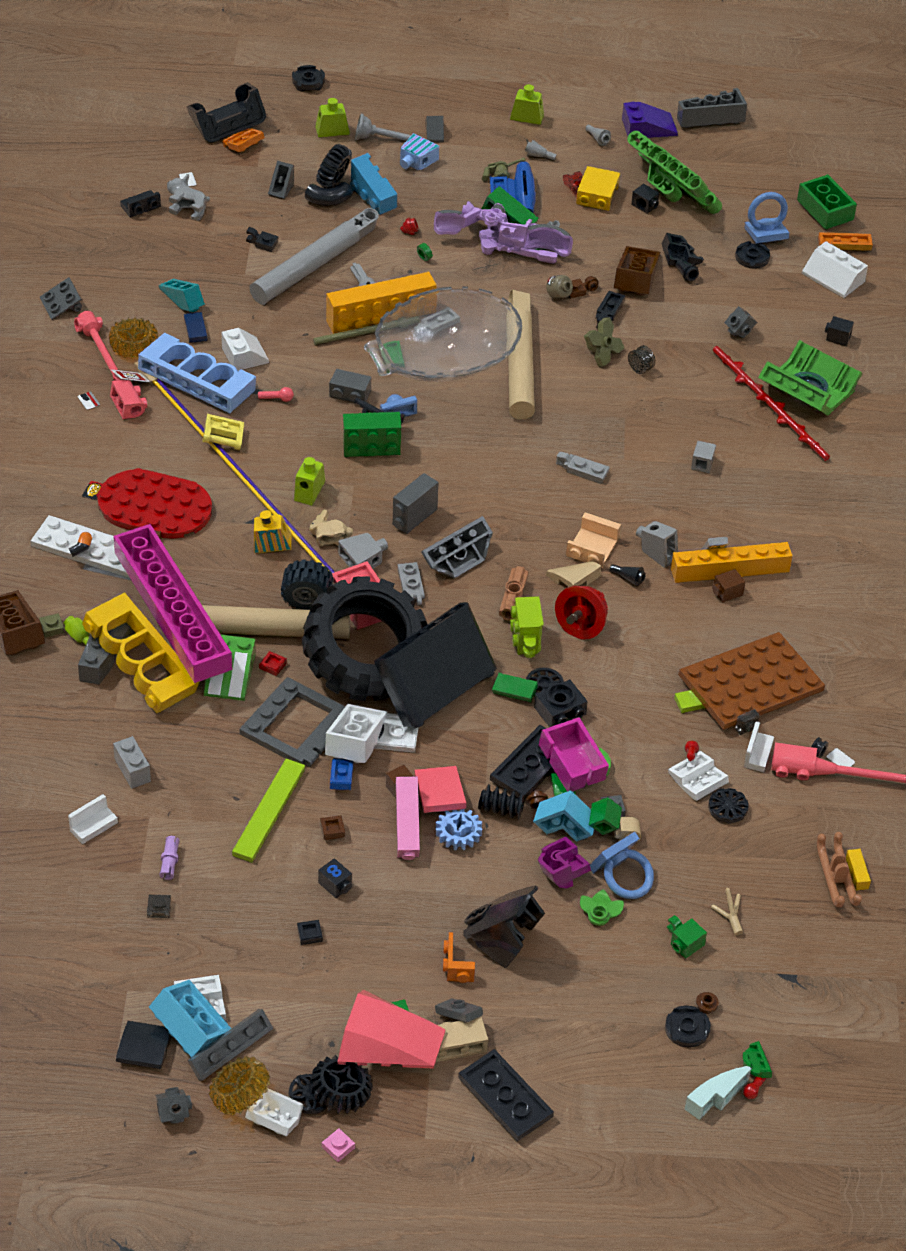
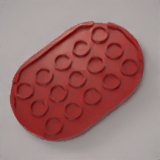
M141 468L126 470L109 477L102 484L98 492V508L109 523L128 530L151 524L154 530L161 531V538L177 539L183 538L185 534L191 532L195 534L207 525L212 515L211 497L201 485L187 479Z

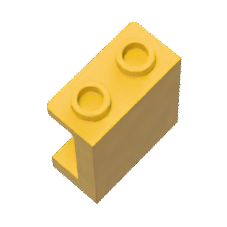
M587 166L577 190L576 204L609 211L614 192L619 188L620 173Z

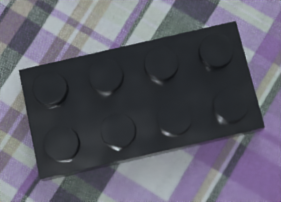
M539 725L490 774V781L503 789H507L510 793L515 791L516 797L523 793L525 800L554 770L549 763L550 758H546L539 746L542 730L546 728Z
M495 1049L459 1072L458 1078L517 1142L554 1116V1111Z

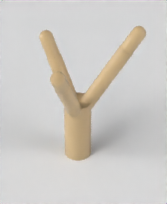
M726 888L730 914L715 905H711V908L729 919L735 935H741L743 930L737 917L741 895H736L733 906L730 889Z

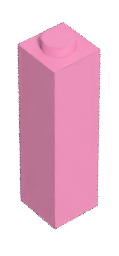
M396 777L397 858L402 857L404 860H412L415 857H419L418 777Z

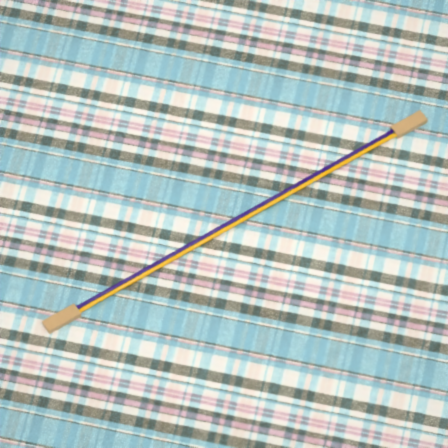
M138 361L135 362V368L150 381L151 385L155 384L203 437V426L163 384L162 380L139 370ZM208 442L273 515L280 514L283 516L292 536L314 561L322 563V566L329 568L328 571L335 573L223 448L217 443Z

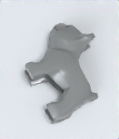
M186 174L183 179L175 178L168 181L167 190L173 195L169 197V202L174 203L169 207V212L177 215L183 208H192L195 213L191 215V219L201 220L210 197L206 196L203 192L188 187L189 174Z

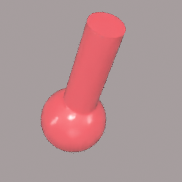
M283 387L280 391L258 392V399L280 398L284 402L291 401L294 396L293 390L289 387Z

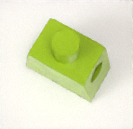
M525 85L524 90L519 89L517 92L510 120L541 125L544 117L542 94L534 92L533 85Z
M329 98L327 105L319 106L315 125L318 138L350 135L344 105L338 103L336 98Z
M312 457L304 459L295 477L294 501L310 506L313 505L325 483L324 464L322 462L315 461Z

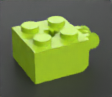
M539 596L515 598V606H511V617L513 620H510V630L514 632L512 644L513 647L517 648L518 655L524 654L525 657L532 658L541 651L542 627L544 623Z

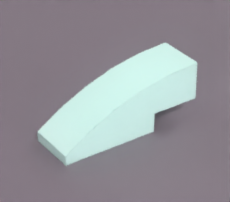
M744 1066L732 1069L709 1079L687 1096L685 1110L698 1120L713 1105L722 1110L749 1081L751 1068Z

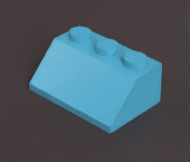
M190 980L163 988L149 1006L155 1017L164 1024L170 1035L181 1044L183 1050L191 1057L231 1029Z

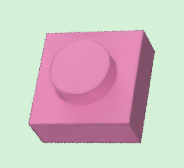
M337 1129L322 1142V1148L339 1162L355 1149V1143L342 1130Z

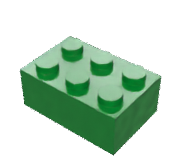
M829 175L821 176L799 185L797 201L825 230L854 220L857 203Z
M400 412L343 414L344 457L401 455Z

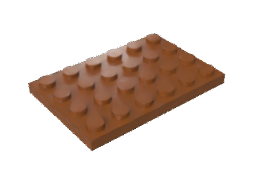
M780 632L681 668L678 673L680 678L723 730L820 693L825 689V684Z

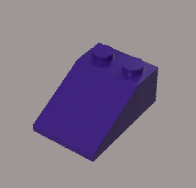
M642 102L623 103L622 121L627 136L633 131H639L647 138L678 136L670 112Z

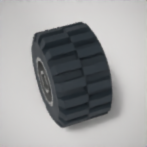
M303 559L301 561H294L293 564L290 563L284 570L281 597L289 606L296 607L295 609L310 610L319 594L327 592L328 587L333 585L332 572L328 571V567L322 566V563H316L314 560L306 561V559Z

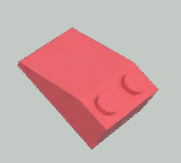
M368 561L332 573L334 584L341 580H346L349 584L353 577L370 576L371 582L379 583L380 581ZM366 614L351 615V621L357 630L381 622L380 619Z

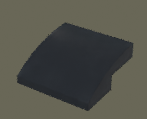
M127 1021L117 1051L116 1062L161 1069L172 1036L165 1026Z

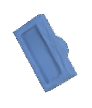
M393 394L388 397L385 404L380 405V410L383 412H400V414L405 416L417 414V398L411 396L403 399L400 395Z

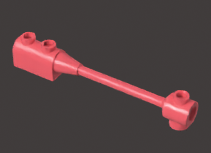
M91 311L80 313L74 319L76 332H83L86 336H92L109 369L118 370L98 334L103 326L102 318L95 317ZM111 371L113 381L110 397L122 419L141 416L147 408V400L145 397L140 398V387L133 386L130 380L121 379Z
M775 742L771 771H776V776L787 777L788 773L797 774V779L808 780L809 776L838 773L906 783L905 774L836 765V763L816 757L817 748Z

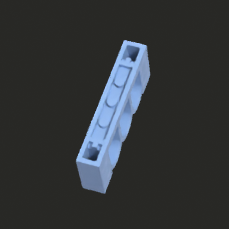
M166 333L162 334L138 356L139 370L228 413H231L255 391L256 376L242 369L237 371L236 367L228 363H216V359L210 354L195 353L191 345L180 342L179 339ZM175 359L184 360L177 367L169 364V362ZM197 369L206 370L199 377L190 374ZM216 380H227L220 388L211 384Z

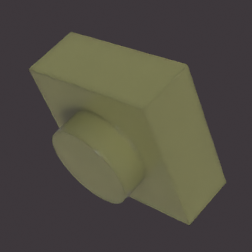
M59 613L39 618L44 637L64 633V626Z

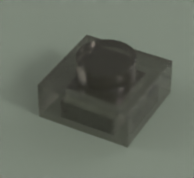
M753 709L737 717L735 730L739 735L753 731L755 722H758L759 713Z
M149 894L147 918H170L171 895Z

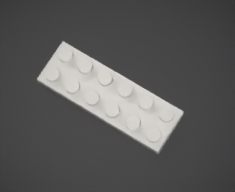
M49 515L31 539L32 547L130 578L115 554L112 535ZM89 532L92 535L89 549L72 557L68 548L77 544L81 533Z

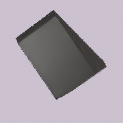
M426 116L427 140L433 143L444 142L443 116Z
M277 161L268 194L285 199L294 186V165Z

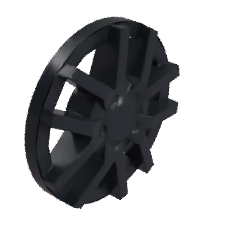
M545 667L532 670L526 677V679L538 683L535 694L539 690H546L554 683L564 682L559 672Z

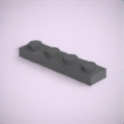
M258 1009L187 1061L198 1080H204L271 1031L273 1027L264 1010Z

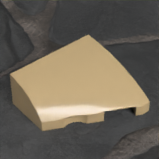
M590 561L550 569L546 571V575L558 585L563 582L568 587L580 586L581 584L587 586L600 577L601 565Z

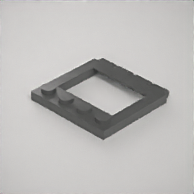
M286 677L239 729L240 735L286 759L310 767L319 757V754L324 752L326 732L345 706ZM296 697L329 713L298 749L264 732V729L276 720V716L288 707L287 704L291 699Z

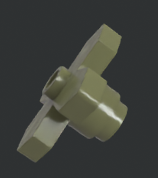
M610 317L603 318L598 323V331L591 330L584 335L587 348L595 352L594 359L599 367L606 366L610 362L611 353L618 354L624 349L621 339L612 337L614 325Z

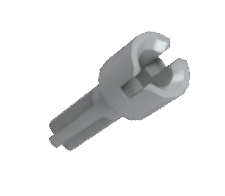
M352 263L353 265L350 269L359 282L358 286L376 283L373 278L366 275L360 264Z

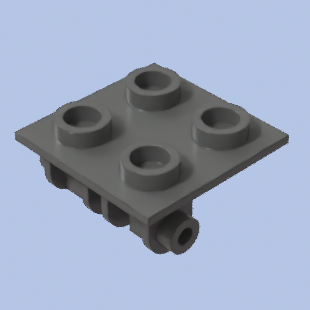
M70 277L40 296L51 320L69 308L79 312L82 307L80 303L82 299Z

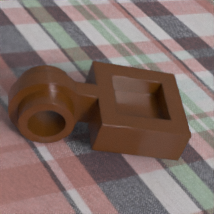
M593 276L587 277L585 283L581 279L572 280L573 289L569 298L587 295V290L595 291L599 286V281Z

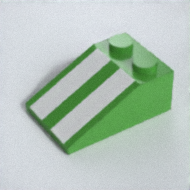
M221 635L232 652L233 670L206 679L204 696L245 701L256 656L255 639Z

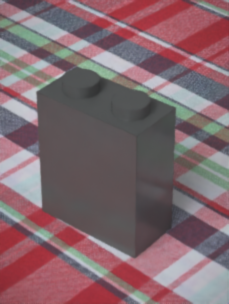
M423 473L393 497L392 525L408 534L434 513L438 508L439 482Z

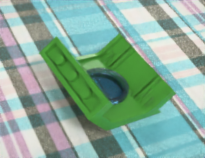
M799 340L786 363L781 367H777L767 361L758 378L828 416L855 392L854 388L863 373Z

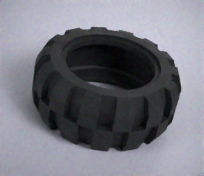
M370 576L353 577L349 584L346 580H341L329 586L327 592L319 594L312 604L303 627V654L307 658L309 657L308 666L317 679L324 677L327 680L325 687L334 693L339 694L341 690L350 694L349 699L365 701L367 696H373L374 701L390 698L376 665L361 663L347 656L334 639L332 625L348 615H370L387 624L395 634L398 644L428 623L421 609L415 610V599L405 590L402 593L393 588L395 583L382 578L379 583L371 582Z

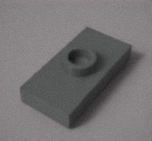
M451 998L435 1005L437 1014L466 1023L483 1015L482 1007L466 1003L461 999Z

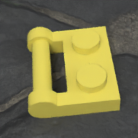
M207 414L202 442L226 445L240 451L244 422Z

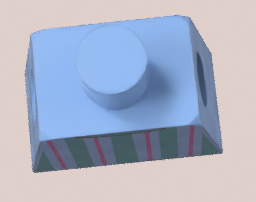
M414 133L401 147L400 165L404 169L410 166L416 170H422L439 160V145Z

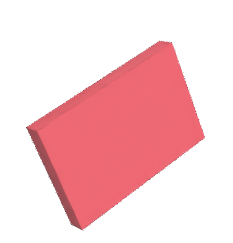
M456 766L414 770L415 777H418V792L424 813L466 809V800Z

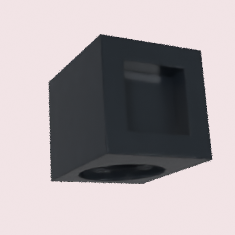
M642 184L633 191L631 205L648 214L658 207L659 192Z

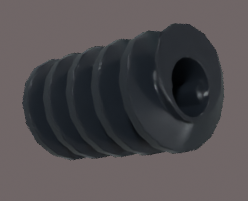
M488 784L481 792L478 810L484 805L485 811L489 812L493 807L494 814H497L501 809L502 816H505L509 811L510 818H514L517 813L518 820H520L525 801L523 793L516 798L515 791H512L510 796H508L507 789H504L500 794L499 787L497 786L492 792L490 784Z

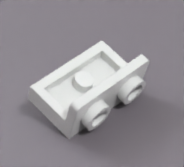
M263 1086L259 1091L258 1099L247 1109L245 1118L274 1130L277 1134L287 1136L299 1124L303 1104Z

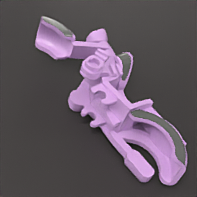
M468 201L467 205H463L462 212L457 210H441L435 213L434 230L440 235H455L462 228L479 220L484 221L488 229L479 231L481 249L484 254H492L494 249L498 251L502 250L508 253L512 252L537 258L538 261L554 264L557 261L558 254L566 257L570 255L572 250L573 238L564 229L549 224L532 223V219H528L525 225L508 223L505 209L499 203L495 204L491 209L483 210L474 207ZM537 248L549 249V250H552V251H554V252L545 251V250H534V249H537Z

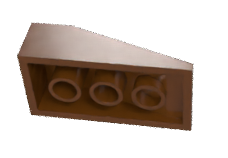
M626 246L616 268L614 288L620 292L632 291L638 295L649 294L661 252Z
M19 590L0 595V646L6 655H14L22 650L34 649L41 644H45L41 622Z

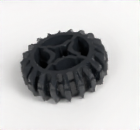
M336 144L325 155L316 175L317 183L323 188H334L340 183L352 159V152L348 147Z
M336 1055L332 1059L326 1057L324 1061H319L312 1070L309 1081L311 1086L310 1093L314 1094V1101H320V1107L328 1106V1112L331 1109H335L337 1114L341 1110L348 1114L350 1110L356 1112L359 1107L363 1108L370 1099L373 1083H371L372 1076L368 1074V1068H362V1065H357L355 1062H346V1065L337 1064L338 1057Z

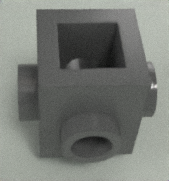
M738 306L724 323L729 327L727 330L736 337L738 335L744 339L758 322L746 310Z
M178 1087L168 1088L165 1090V1093L155 1095L161 1123L170 1121V1123H180L184 1121V1118L189 1117L188 1110L192 1109L190 1095L185 1094L183 1089L179 1090Z

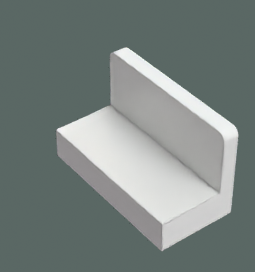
M755 722L746 752L744 767L764 772L774 736L758 733L760 723Z
M104 794L68 816L70 832L82 844L118 823V818L107 807V799Z

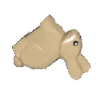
M323 510L320 515H317L316 520L311 523L309 531L312 535H316L318 546L331 544L339 546V540L350 537L353 534V529L336 519L327 521L328 512Z

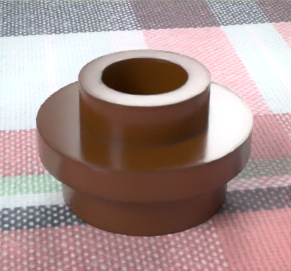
M534 791L527 797V802L531 808L537 809L539 802L547 800L548 795L542 791Z
M703 992L697 996L696 1006L700 1009V1012L710 1014L718 1008L719 1000L713 993Z

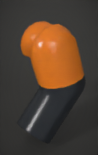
M89 532L81 533L77 544L68 548L72 557L89 549L92 541V535Z

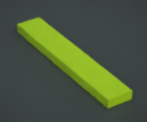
M285 759L234 847L232 856L253 862L304 773V764Z

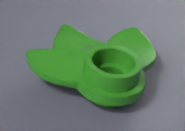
M602 889L593 898L582 895L580 907L588 914V919L592 924L601 926L608 923L610 918L621 914L624 901L615 900L611 902L606 891Z

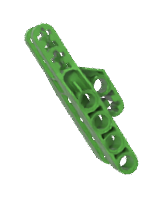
M633 131L629 134L627 138L629 144L650 165L647 181L655 190L671 202L678 201L682 197L683 191L711 214H716L722 209L721 201L708 189V186L700 176L639 131Z

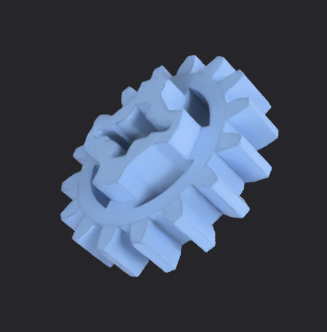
M460 809V811L453 810L451 813L445 811V816L439 815V821H436V837H439L440 843L446 842L447 848L451 845L454 846V850H457L458 847L465 850L466 845L472 848L474 842L478 843L480 836H482V821H478V815L472 816V810H469L467 813L464 812V809Z

